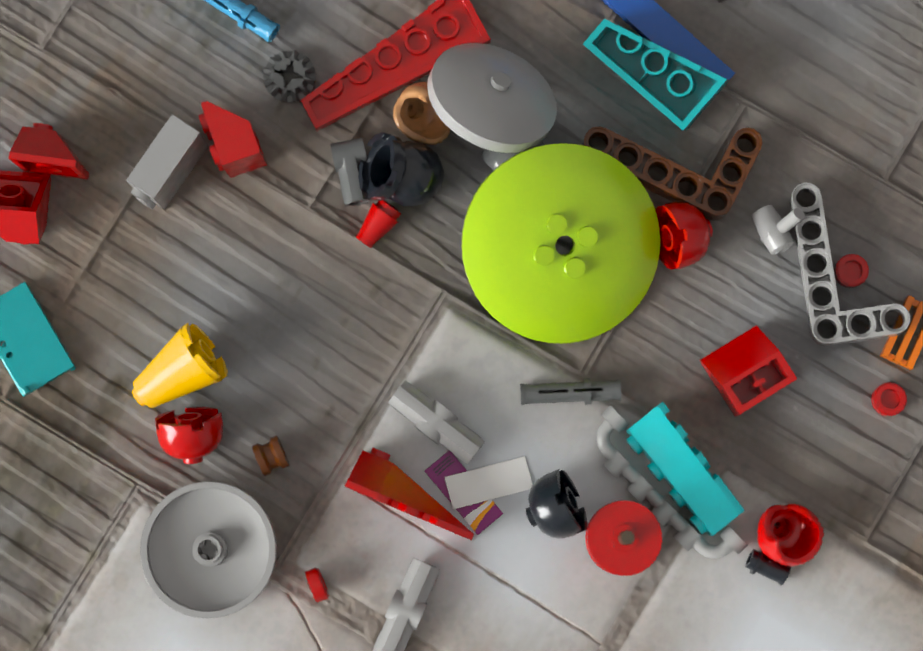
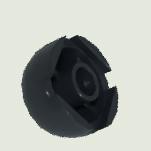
M558 469L539 478L531 487L528 497L530 507L526 508L527 518L533 527L538 525L543 533L552 538L561 539L587 530L588 525L584 507L578 509L575 498L580 497L571 478L564 470L559 471Z

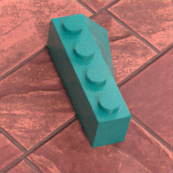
M661 402L626 430L630 436L626 441L637 455L643 452L651 463L647 467L659 482L664 479L671 487L668 494L680 508L685 505L693 516L689 520L701 535L707 532L709 536H714L745 510L720 476L716 473L712 475L708 470L711 466L701 451L696 447L691 448L687 444L689 438L683 427L674 420L669 421L665 415L670 410L664 402Z

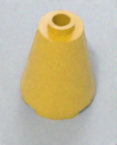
M186 323L133 381L134 389L132 394L141 406L147 405L150 408H155L222 381L227 377L228 370L222 356L218 359L215 358L212 349L216 346L205 332L193 323L190 326L189 323Z

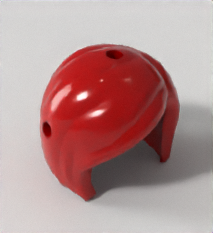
M798 504L770 506L762 514L757 529V540L761 551L771 560L777 561L784 566H798L811 561L821 549L824 537V527L818 521V517L808 508Z

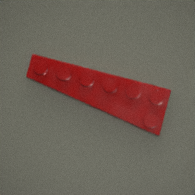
M436 0L416 18L410 19L403 24L402 28L387 39L384 38L367 54L354 60L342 72L335 74L301 99V103L317 132L430 74L438 57L449 48L466 43L489 44L491 39L470 0Z

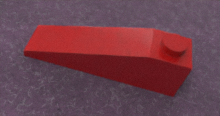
M373 447L370 453L362 450L344 487L472 541L474 533L399 467L390 462V454Z

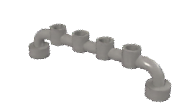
M611 405L601 414L606 420L599 427L596 439L598 448L608 459L603 465L616 478L622 474L631 483L627 490L640 503L646 498L654 506L651 512L658 522L664 527L670 523L678 531L674 538L687 551L694 547L703 556L716 559L726 556L733 550L739 555L748 546L730 526L720 534V537L723 539L720 544H709L611 444L610 434L613 430L616 429L621 433L629 423Z

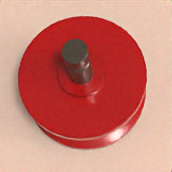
M625 500L612 502L600 508L590 519L585 534L586 548L591 559L602 570L619 576L635 575L649 568L658 557L662 546L661 527L654 514L645 506Z

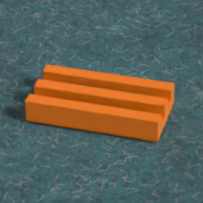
M908 295L902 306L908 311L912 306L916 308V311L896 355L890 352L898 335L888 337L880 357L912 370L923 347V326L908 359H903V356L923 314V301H917L914 297ZM899 314L892 329H898L903 324L902 317Z

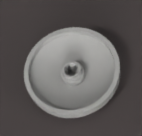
M466 43L451 47L438 57L429 74L427 84L428 95L439 118L458 136L481 148L503 153L526 151L536 147L547 137L556 120L557 106L555 96L545 78L526 60L503 48L482 43Z
M221 482L193 483L170 493L150 514L141 538V564L150 587L169 607L192 617L218 618L235 613L246 607L265 589L276 564V534L267 512L255 498L244 490Z

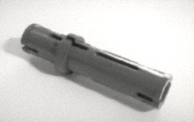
M583 378V382L520 384L521 405L583 401L585 405H590L592 401L622 400L621 379L591 381L590 378Z

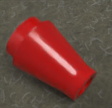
M378 200L376 204L373 202L356 238L372 249L376 242L399 223L397 219L402 213L385 200Z

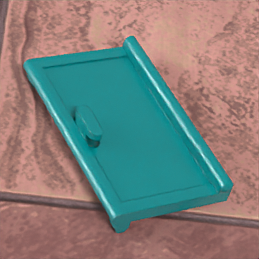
M26 282L0 296V359L22 397L31 394L67 371L76 369L74 362Z

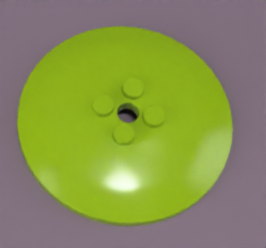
M569 143L546 144L530 148L510 157L491 172L480 185L468 207L464 220L461 244L465 273L475 296L489 314L503 326L523 337L536 341L561 344L588 340L609 331L628 317L640 304L653 281L660 255L659 223L648 192L638 178L621 162L600 150L588 146ZM561 236H569L573 242L571 251L564 255L559 254L555 248L556 241Z

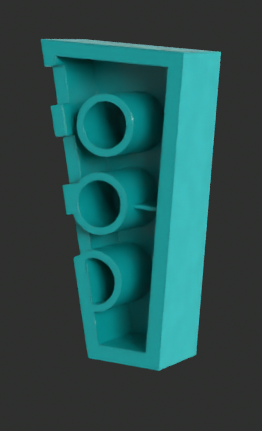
M606 19L602 20L583 43L586 48L683 131L688 130L730 81Z

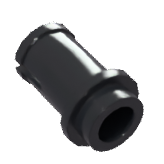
M753 549L745 564V567L750 569L751 574L759 573L778 582L780 585L785 583L791 570V566L781 565L777 561L768 558L761 549L759 551Z

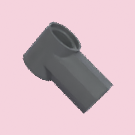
M363 138L330 144L335 171L339 173L345 207L363 205L373 201V199L368 197L367 192L361 191L359 185V164L361 160L367 161Z

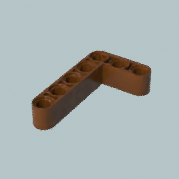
M601 126L589 129L583 141V146L590 147L589 141L596 137L603 139L607 147L602 152L618 161V156L623 152L633 154L636 163L626 167L638 178L644 188L672 202L694 205L704 214L706 219L712 221L724 218L731 209L762 147V137L755 129L748 127L738 130L730 141L712 179L709 180ZM739 139H748L753 145V151L747 153L741 151L737 141ZM652 167L661 168L665 173V179L661 181L651 179L648 170ZM727 167L734 168L738 172L739 179L733 182L726 180L723 176V169ZM684 181L690 182L695 189V193L691 196L681 194L678 190V184ZM711 196L721 198L724 202V209L721 211L711 209L708 205V198Z

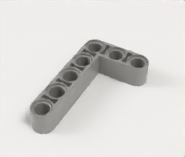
M804 182L798 184L791 194L790 206L791 211L795 208H800L805 214L804 219L794 226L812 339L821 346H834L894 337L902 334L908 328L911 316L909 311L900 304H887L840 311L820 189L812 183ZM808 192L814 196L815 203L810 207H802L798 204L796 197L800 193ZM808 224H813L819 228L820 236L815 240H808L802 235V228ZM812 257H819L825 262V269L822 272L814 273L808 269L807 260ZM824 289L830 294L831 300L827 305L819 306L813 301L812 293L815 290ZM889 312L899 313L903 320L902 326L898 329L888 327L885 322V315ZM855 317L865 318L869 323L868 332L864 334L854 332L851 327V320ZM822 322H830L835 326L836 334L833 338L824 339L818 334L817 326Z

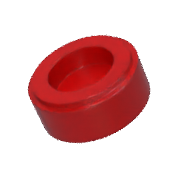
M857 254L843 256L834 267L836 281L846 288L860 286L866 281L869 274L867 262Z
M888 382L881 384L872 393V406L880 415H897L904 410L907 404L906 392L896 383Z
M315 567L305 571L309 587L316 602L319 603L328 599L329 592L319 568Z

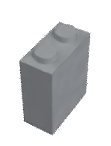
M172 114L126 179L133 187L130 193L152 210L155 205L165 210L208 148V144L200 132Z

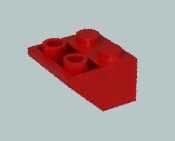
M208 101L201 103L204 113L198 115L209 141H214V144L210 145L209 149L219 171L225 170L228 176L232 178L267 166L257 134L250 121Z
M757 325L699 360L734 417L797 380L780 350Z

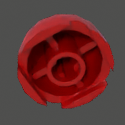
M672 202L655 208L662 245L660 246L659 255L661 262L668 269L672 270L686 268L700 261L706 255L710 245V238L713 235L711 222L705 218L704 214L697 207L691 204Z
M188 407L185 408L186 413L175 416L174 410L158 415L155 418V425L160 446L168 455L176 459H183L184 464L202 462L204 456L211 454L220 445L223 437L222 413H218L216 408Z

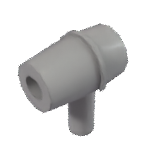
M772 205L764 206L752 214L753 221L761 237L760 240L765 244L771 255L781 254L793 245L794 242L789 230L805 217L804 212L800 208H795L784 218H781Z

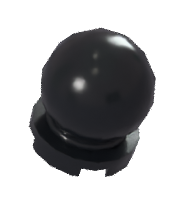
M384 132L376 134L368 142L367 146L372 148L368 154L367 161H360L358 178L361 191L367 192L369 198L380 201L389 198L405 207L419 206L431 201L441 189L444 169L438 154L430 147L418 141L402 142L399 137Z

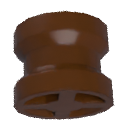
M277 435L271 437L266 444L261 445L257 443L252 445L255 458L264 476L271 474L272 470L277 467L286 468L290 466Z

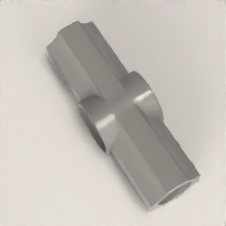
M406 380L388 402L400 414L415 423V427L436 444H442L466 464L471 461L485 443L480 436L460 423L458 417L436 400L433 402Z
M413 558L400 590H396L385 615L387 619L374 644L373 651L405 650L413 630L416 631L428 603L426 600L436 582L440 571L439 568Z

